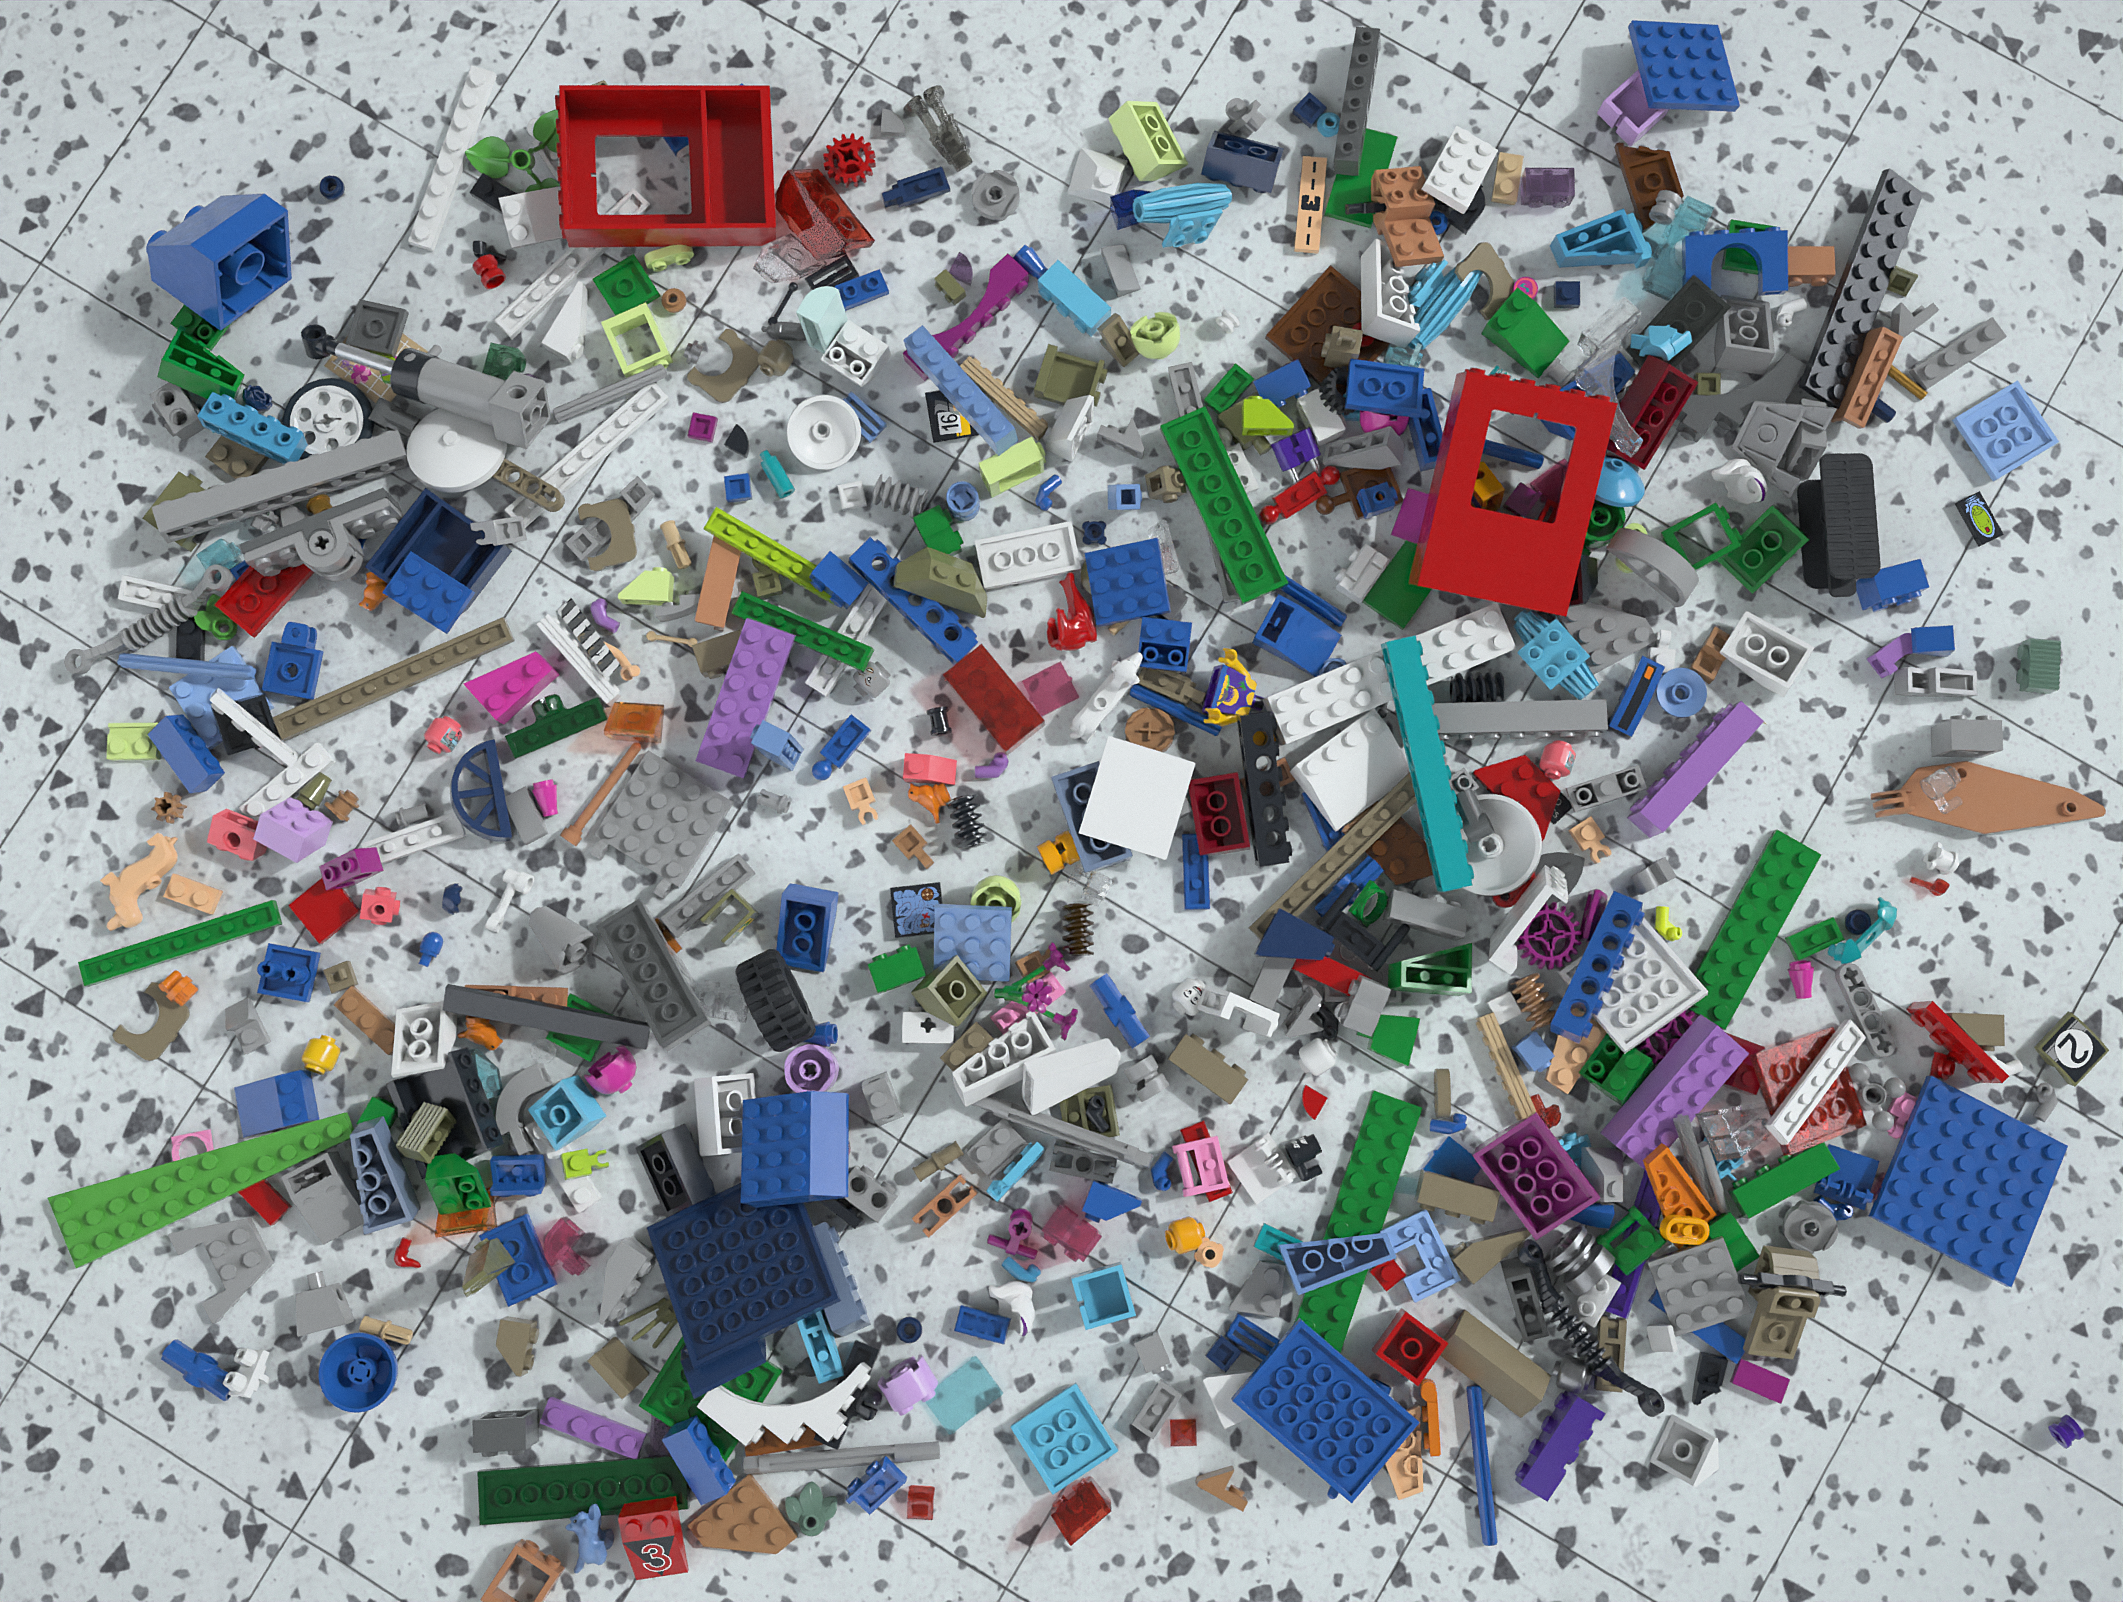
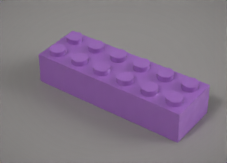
M746 618L696 757V762L741 778L746 776L756 749L751 744L753 740L750 738L751 733L757 724L760 725L762 720L766 721L796 635L751 618Z
M1742 701L1734 705L1729 703L1725 708L1722 707L1712 717L1715 721L1709 726H1704L1697 733L1696 737L1698 740L1688 744L1680 752L1679 755L1682 758H1679L1675 763L1669 764L1663 771L1665 776L1658 781L1655 780L1647 788L1646 791L1649 794L1642 799L1639 798L1630 807L1632 813L1627 818L1649 838L1663 833L1764 722Z
M1700 1014L1600 1133L1646 1170L1643 1159L1661 1143L1670 1148L1679 1137L1673 1118H1677L1678 1114L1688 1115L1691 1123L1749 1053L1718 1025Z

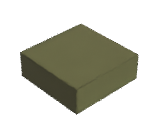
M1721 373L1694 374V380L1698 382L1694 389V395L1721 394Z

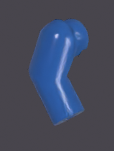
M1054 474L1039 487L1035 503L1043 511H1047L1053 504L1052 500L1048 498L1050 493L1062 484V480L1058 475Z
M1455 1113L1453 1115V1122L1431 1119L1430 1132L1453 1134L1462 1131L1467 1126V1116Z
M1165 1151L1151 1168L1153 1185L1161 1191H1167L1171 1187L1167 1168L1174 1160Z
M1822 1195L1817 1196L1813 1200L1829 1208L1836 1221L1847 1220L1854 1214V1210L1849 1204H1830Z

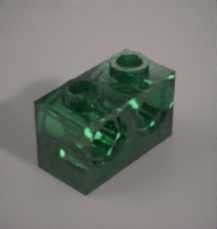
M491 342L482 373L507 380L513 371L518 373L525 371L526 358H524L525 356L518 348ZM512 358L510 364L503 365L505 359Z

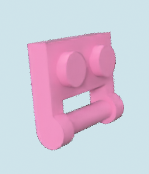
M1218 1136L1172 1146L1173 1153L1177 1154L1184 1189H1182L1184 1197L1229 1187ZM1194 1150L1202 1185L1194 1186L1186 1151Z

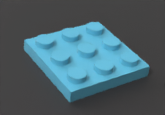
M1076 1382L1010 1426L1052 1495L1118 1452L1117 1446Z

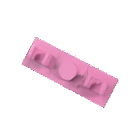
M1052 972L1042 978L1043 986L1051 985L1052 992L1047 994V996L1052 998V1002L1066 993ZM1011 1001L990 1018L1004 1035L1009 1027L1023 1020L1030 1011L1026 1006Z

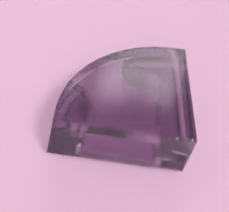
M959 252L949 273L955 279L971 286L973 281L972 266L967 257Z

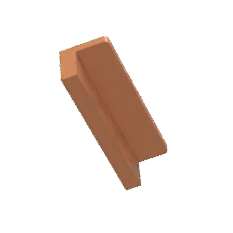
M1885 327L1875 328L1867 333L1862 352L1858 357L1841 406L1836 410L1831 422L1843 420L1858 429L1865 427L1903 340L1902 336Z
M713 536L695 622L714 626V630L723 632L741 551Z

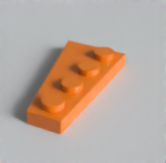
M1661 1143L1643 1159L1663 1218L1668 1215L1694 1216L1708 1223L1717 1215L1666 1145ZM1673 1243V1245L1678 1249H1680L1684 1245L1680 1243Z

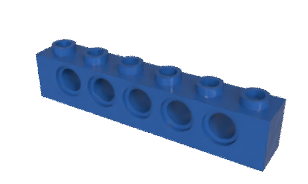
M869 537L849 557L848 563L956 667L977 645V635L969 627L966 626L964 628L958 622V616L950 609L946 611L939 602L892 587L890 580L894 578L896 565L901 561L897 557L891 558L886 553L887 548L878 539L874 541ZM880 560L884 562L886 568L882 571H877L873 568L872 563ZM917 595L921 598L922 603L918 606H913L909 603L908 597ZM930 612L936 613L939 616V622L930 623L926 615ZM949 629L954 630L957 634V639L954 641L947 640L944 632Z
M1613 891L1554 1015L1550 1027L1551 1032L1580 1044L1582 1037L1588 1038L1593 1027L1590 1020L1593 1014L1598 1016L1604 1003L1600 999L1604 992L1609 993L1614 979L1611 978L1614 969L1620 970L1624 961V957L1621 954L1624 948H1630L1635 937L1632 931L1635 926L1640 927L1645 916V913L1642 912L1643 902ZM1617 920H1622L1627 925L1625 927L1619 928L1616 927L1613 924V922ZM1612 942L1616 945V948L1608 950L1603 947V944ZM1595 964H1602L1606 967V970L1597 972L1592 967ZM1591 986L1596 991L1593 994H1586L1582 991V988ZM1575 1008H1580L1584 1010L1585 1014L1581 1017H1576L1571 1011Z

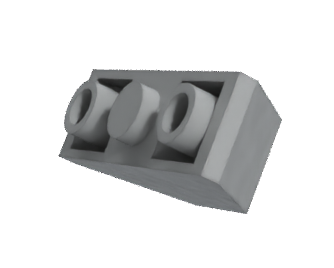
M1636 765L1565 789L1573 811L1577 812L1645 790L1647 787L1640 767Z

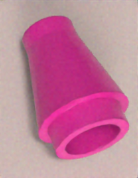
M553 779L533 783L534 790L532 792L542 811L543 817L558 814L557 785H554Z
M1811 961L1790 962V968L1787 970L1796 998H1811L1814 973Z

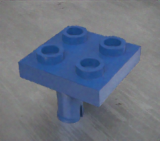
M268 943L265 960L257 967V972L261 976L257 993L310 1002L321 953Z

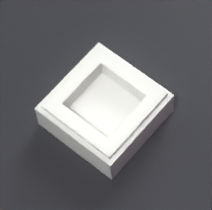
M862 481L837 485L843 511L867 506Z
M1510 991L1486 1003L1490 1011L1494 1012L1499 1025L1522 1014Z

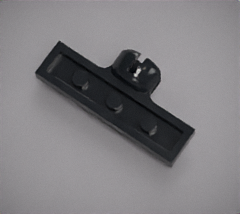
M855 1340L843 1369L844 1376L839 1378L837 1385L847 1379L860 1363L864 1362L873 1369L880 1350ZM868 1382L862 1390L857 1388L852 1394L855 1400L846 1411L843 1409L840 1411L848 1418L844 1423L847 1428L853 1417L869 1421L875 1417L878 1411L876 1408L865 1404L866 1401L878 1406L882 1401V1393L871 1388ZM847 1428L838 1440L833 1438L827 1442L817 1433L813 1440L838 1450Z

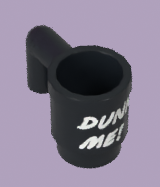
M1314 1134L1305 1135L1284 1144L1286 1152L1301 1181L1305 1182L1323 1174L1319 1164L1309 1169H1306L1304 1164L1322 1153V1149Z

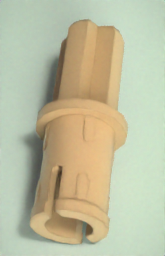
M670 520L662 523L660 528L668 544L666 546L667 550L671 551L678 569L688 568L691 566V560L684 546L686 542L684 539H681L675 521Z
M364 1316L359 1327L360 1332L378 1336L384 1341L387 1339L404 1345H408L413 1337L411 1329L394 1325L390 1320L384 1322L369 1316Z

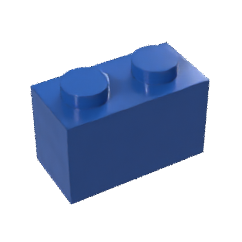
M1299 358L1253 381L1259 395L1263 399H1269L1277 408L1287 404L1285 399L1293 395L1297 399L1309 393L1307 388L1312 385Z
M831 551L828 552L809 576L812 580L810 583L818 591L822 592L824 590L831 596L830 600L837 607H844L846 609L850 607L869 584Z

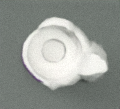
M1736 458L1726 462L1721 468L1712 470L1711 475L1713 479L1724 482L1728 498L1743 505L1764 501L1768 492L1767 483L1761 472L1752 467L1747 460Z
M1009 1281L998 1287L990 1285V1297L996 1298L999 1303L1000 1309L997 1310V1314L1011 1318L1009 1329L1016 1331L1019 1336L1025 1337L1033 1328L1035 1319L1034 1306L1031 1301L1033 1291L1030 1286L1020 1281Z

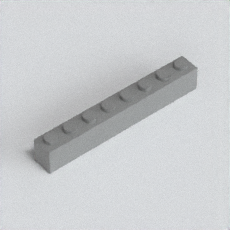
M1606 699L1434 703L1432 705L1433 713L1437 715L1440 723V730H1437L1439 740L1443 741L1450 740L1449 737L1459 736V740H1474L1475 736H1484L1485 740L1500 739V735H1509L1510 739H1523L1525 735H1535L1536 739L1550 738V734H1560V738H1573L1575 734H1585V737L1593 738L1600 737V733L1608 730Z

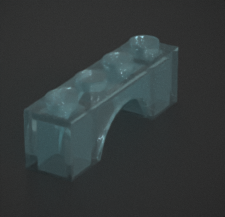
M1690 196L1684 199L1679 208L1674 211L1675 218L1673 223L1667 225L1661 237L1665 238L1662 246L1658 244L1652 255L1655 262L1652 267H1647L1642 277V280H1645L1642 290L1666 301L1672 298L1685 272L1676 260L1675 245L1680 240H1683L1685 236H1689L1688 233L1703 231L1714 207Z

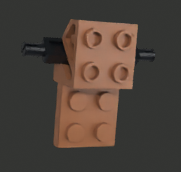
M1421 166L1375 170L1371 179V201L1345 205L1346 215L1376 213L1373 214L1375 227L1378 235L1384 234L1396 267L1432 264L1433 262L1439 263L1444 258L1429 217L1434 207L1447 204L1421 190L1426 182Z

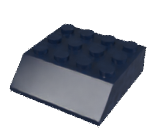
M425 488L372 556L365 568L386 583H389L408 554L413 552L475 592L462 613L469 609L512 551L505 544L494 546L493 543L485 545L476 543V540L485 538V532L483 530H471L470 523H474Z

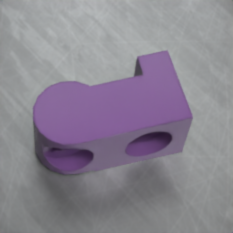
M1904 633L1894 638L1867 658V661L1881 679L1891 675L1898 669L1894 664L1896 661L1913 654L1911 633Z

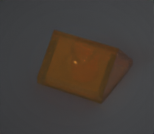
M614 702L604 728V735L611 740L661 743L664 705Z
M486 1188L492 1203L489 1208L440 1215L438 1212L435 1237L496 1228V1210L494 1196L490 1195L491 1188Z

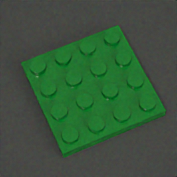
M682 1336L640 1402L639 1407L670 1427L697 1415L726 1463L739 1440L697 1407L707 1393L695 1399L691 1393L680 1361L681 1350L685 1346ZM766 1360V1363L726 1382L722 1386L736 1395L754 1402L763 1403L783 1370Z

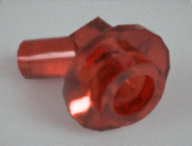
M1539 1094L1531 1096L1530 1098L1536 1112L1550 1129L1558 1125L1561 1119L1559 1106L1553 1104L1545 1108Z

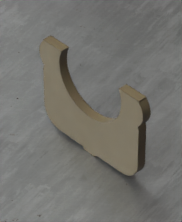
M1481 242L1475 246L1463 262L1456 265L1455 274L1460 282H1463L1466 276L1474 270L1481 271L1487 277L1490 285V295L1486 305L1479 311L1485 320H1489L1513 292L1514 281L1505 268V263L1498 257L1492 245L1488 242Z
M727 328L719 336V340L727 343L732 350L733 358L730 367L720 375L707 376L700 373L694 366L687 375L692 385L699 386L721 403L730 401L740 388L748 383V379L760 365L757 360L758 352L738 338L734 330Z
M613 499L593 505L585 503L578 508L580 521L587 518H599L607 523L611 531V542L608 549L599 556L588 557L590 570L602 571L605 567L630 562L636 557L635 527L632 524L629 507L626 502L621 499Z
M151 982L144 992L152 996L159 1007V1017L154 1027L146 1033L133 1034L127 1031L123 1025H119L112 1035L115 1042L124 1044L141 1058L148 1061L158 1059L169 1044L174 1042L178 1036L177 1033L186 1023L190 1014L185 1004L180 1006L175 1001L171 1002L166 998L167 993L163 992L159 988L160 983Z

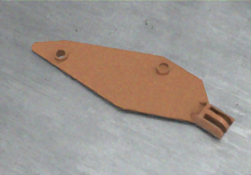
M1968 761L1917 768L1901 789L1871 793L1870 795L1871 800L1884 799L1873 803L1874 810L1886 809L1875 813L1876 818L1909 814L1982 834L2098 818L2106 813L2104 806L2073 789ZM1938 770L1940 772L1941 770V772H1945L1947 774H1939L1936 771ZM1933 774H1936L1935 776H1938V777H1940V778L1934 779L1933 777H1931V776H1929V775H1932V776H1933Z

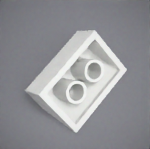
M754 1073L694 1079L700 1156L742 1152L743 1100L756 1098Z

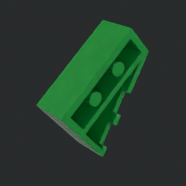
M1472 943L1388 964V987L1394 991L1447 996L1471 994Z

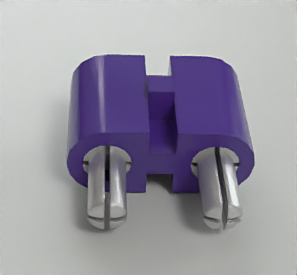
M1310 427L1271 444L1282 472H1288L1292 484L1300 480L1295 467L1301 463L1310 461L1313 471L1317 475L1321 474L1322 468L1317 458L1321 453Z

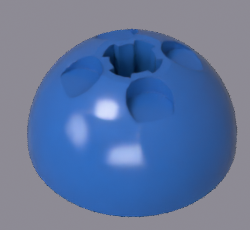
M352 1333L337 1339L325 1351L319 1366V1383L325 1397L335 1407L353 1413L369 1411L384 1402L392 1392L398 1376V1363L392 1348L383 1339L369 1333Z

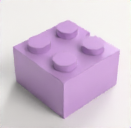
M1638 69L1603 101L1597 114L1611 128L1616 125L1618 127L1616 133L1631 147L1663 119L1669 109L1648 108Z
M290 797L260 815L253 839L298 863L325 846L333 820L324 816L319 811H309V807L302 804L301 801Z

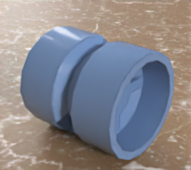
M961 481L952 484L948 489L946 500L951 516L959 521H969L975 518L980 509L976 488L971 483Z

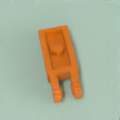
M1424 1378L1420 1383V1394L1426 1401V1406H1421L1422 1422H1427L1428 1433H1423L1424 1449H1429L1430 1457L1440 1456L1437 1388L1433 1380Z

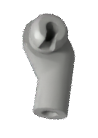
M2041 1083L2036 1089L2040 1105L2033 1116L2042 1122L2047 1120L2058 1103L2054 1088L2049 1083Z

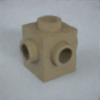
M1171 465L1161 466L1157 470L1145 475L1149 499L1163 500V503H1172L1177 501L1179 496L1187 493L1182 473L1179 469L1172 468Z

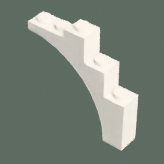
M864 1362L860 1363L847 1379L831 1391L815 1399L796 1404L772 1405L754 1402L734 1394L721 1385L707 1392L697 1407L745 1446L752 1442L756 1444L765 1433L764 1426L786 1444L792 1440L797 1442L806 1430L803 1427L804 1424L809 1426L827 1442L833 1438L838 1440L847 1428L844 1423L848 1419L840 1411L841 1409L846 1411L853 1403L855 1398L852 1394L857 1388L861 1390L871 1378L868 1373L872 1368Z

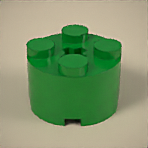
M1595 499L1583 546L1600 548L1609 544L1618 529L1623 528L1626 519L1624 507L1611 506Z

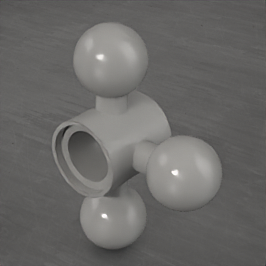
M1862 1063L1853 1064L1848 1071L1849 1077L1853 1082L1859 1083L1862 1088L1856 1094L1857 1104L1864 1110H1873L1872 1124L1877 1130H1890L1894 1125V1118L1889 1112L1883 1111L1881 1105L1885 1102L1887 1096L1892 1098L1903 1096L1906 1091L1905 1083L1901 1079L1893 1077L1885 1082L1884 1087L1876 1083L1870 1084L1868 1081L1870 1077L1869 1068ZM1866 1091L1875 1094L1876 1103L1868 1101Z

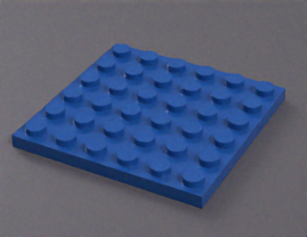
M1926 1076L1868 1216L2006 1287H2012L2068 1145L1933 1076Z

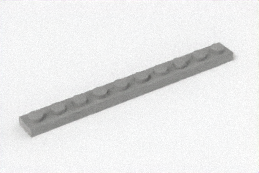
M1188 362L1168 367L1179 417L1202 408L1203 404L1193 363ZM1207 531L1224 604L1238 601L1240 599Z

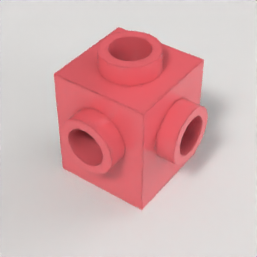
M376 887L375 890L365 889L362 897L360 919L371 920V923L377 925H385L387 922H392L394 915H399L400 900H396L397 892H391V889L387 887Z

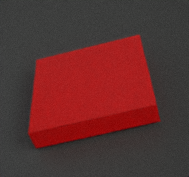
M323 878L288 905L319 944H323L361 913V910L343 888L326 890Z

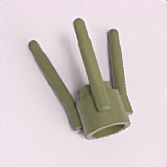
M663 1297L657 1303L621 1320L619 1325L623 1326L659 1308L656 1311L658 1317L632 1337V1341L635 1342L662 1321L664 1324L669 1322L653 1343L652 1347L655 1349L678 1321L670 1298L666 1299Z

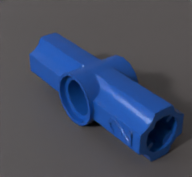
M1367 856L1350 874L1347 873L1332 887L1333 890L1314 909L1322 918L1348 884L1354 882L1357 884L1358 889L1341 910L1343 911L1347 906L1350 907L1368 881H1375L1384 870L1374 859Z
M1107 973L1089 985L1103 1005V1010L1115 1028L1118 1027L1132 1049L1150 1037L1135 1015L1136 1011L1124 994L1122 995L1119 992L1117 986Z
M178 1339L173 1340L165 1348L161 1360L184 1374L183 1379L198 1388H205L223 1401H227L231 1397V1395H228L230 1389L223 1385L228 1372L218 1367V1362L213 1357L205 1353H197Z

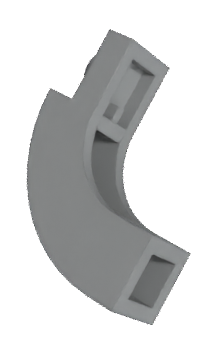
M543 1063L534 1064L517 1073L506 1084L497 1103L496 1123L501 1136L511 1135V1138H509L511 1148L514 1152H518V1155H525L535 1150L528 1132L524 1128L523 1114L528 1101L536 1094L553 1087Z

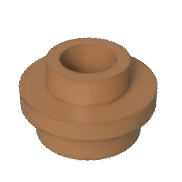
M668 289L662 296V305L668 312H680L686 306V296L680 289ZM672 297L678 298L674 303H671L670 299Z

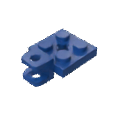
M288 622L286 624L281 643H271L262 686L263 691L310 700L314 699L324 653L321 650L315 649L317 641V630L315 628L296 622ZM296 664L298 673L291 678V674L287 670L288 668H293V665Z

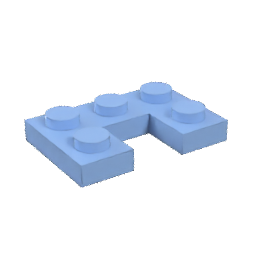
M1422 1209L1380 1231V1233H1387L1395 1253L1415 1245L1425 1266L1402 1278L1414 1303L1461 1281L1426 1209Z

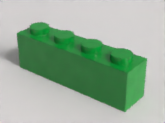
M1814 1139L1806 1141L1799 1146L1801 1148L1800 1151L1794 1154L1789 1151L1777 1158L1778 1163L1772 1166L1765 1164L1754 1170L1756 1175L1748 1179L1746 1176H1743L1737 1181L1732 1182L1733 1187L1727 1191L1743 1218L1750 1219L1838 1171L1840 1167L1825 1142H1815Z

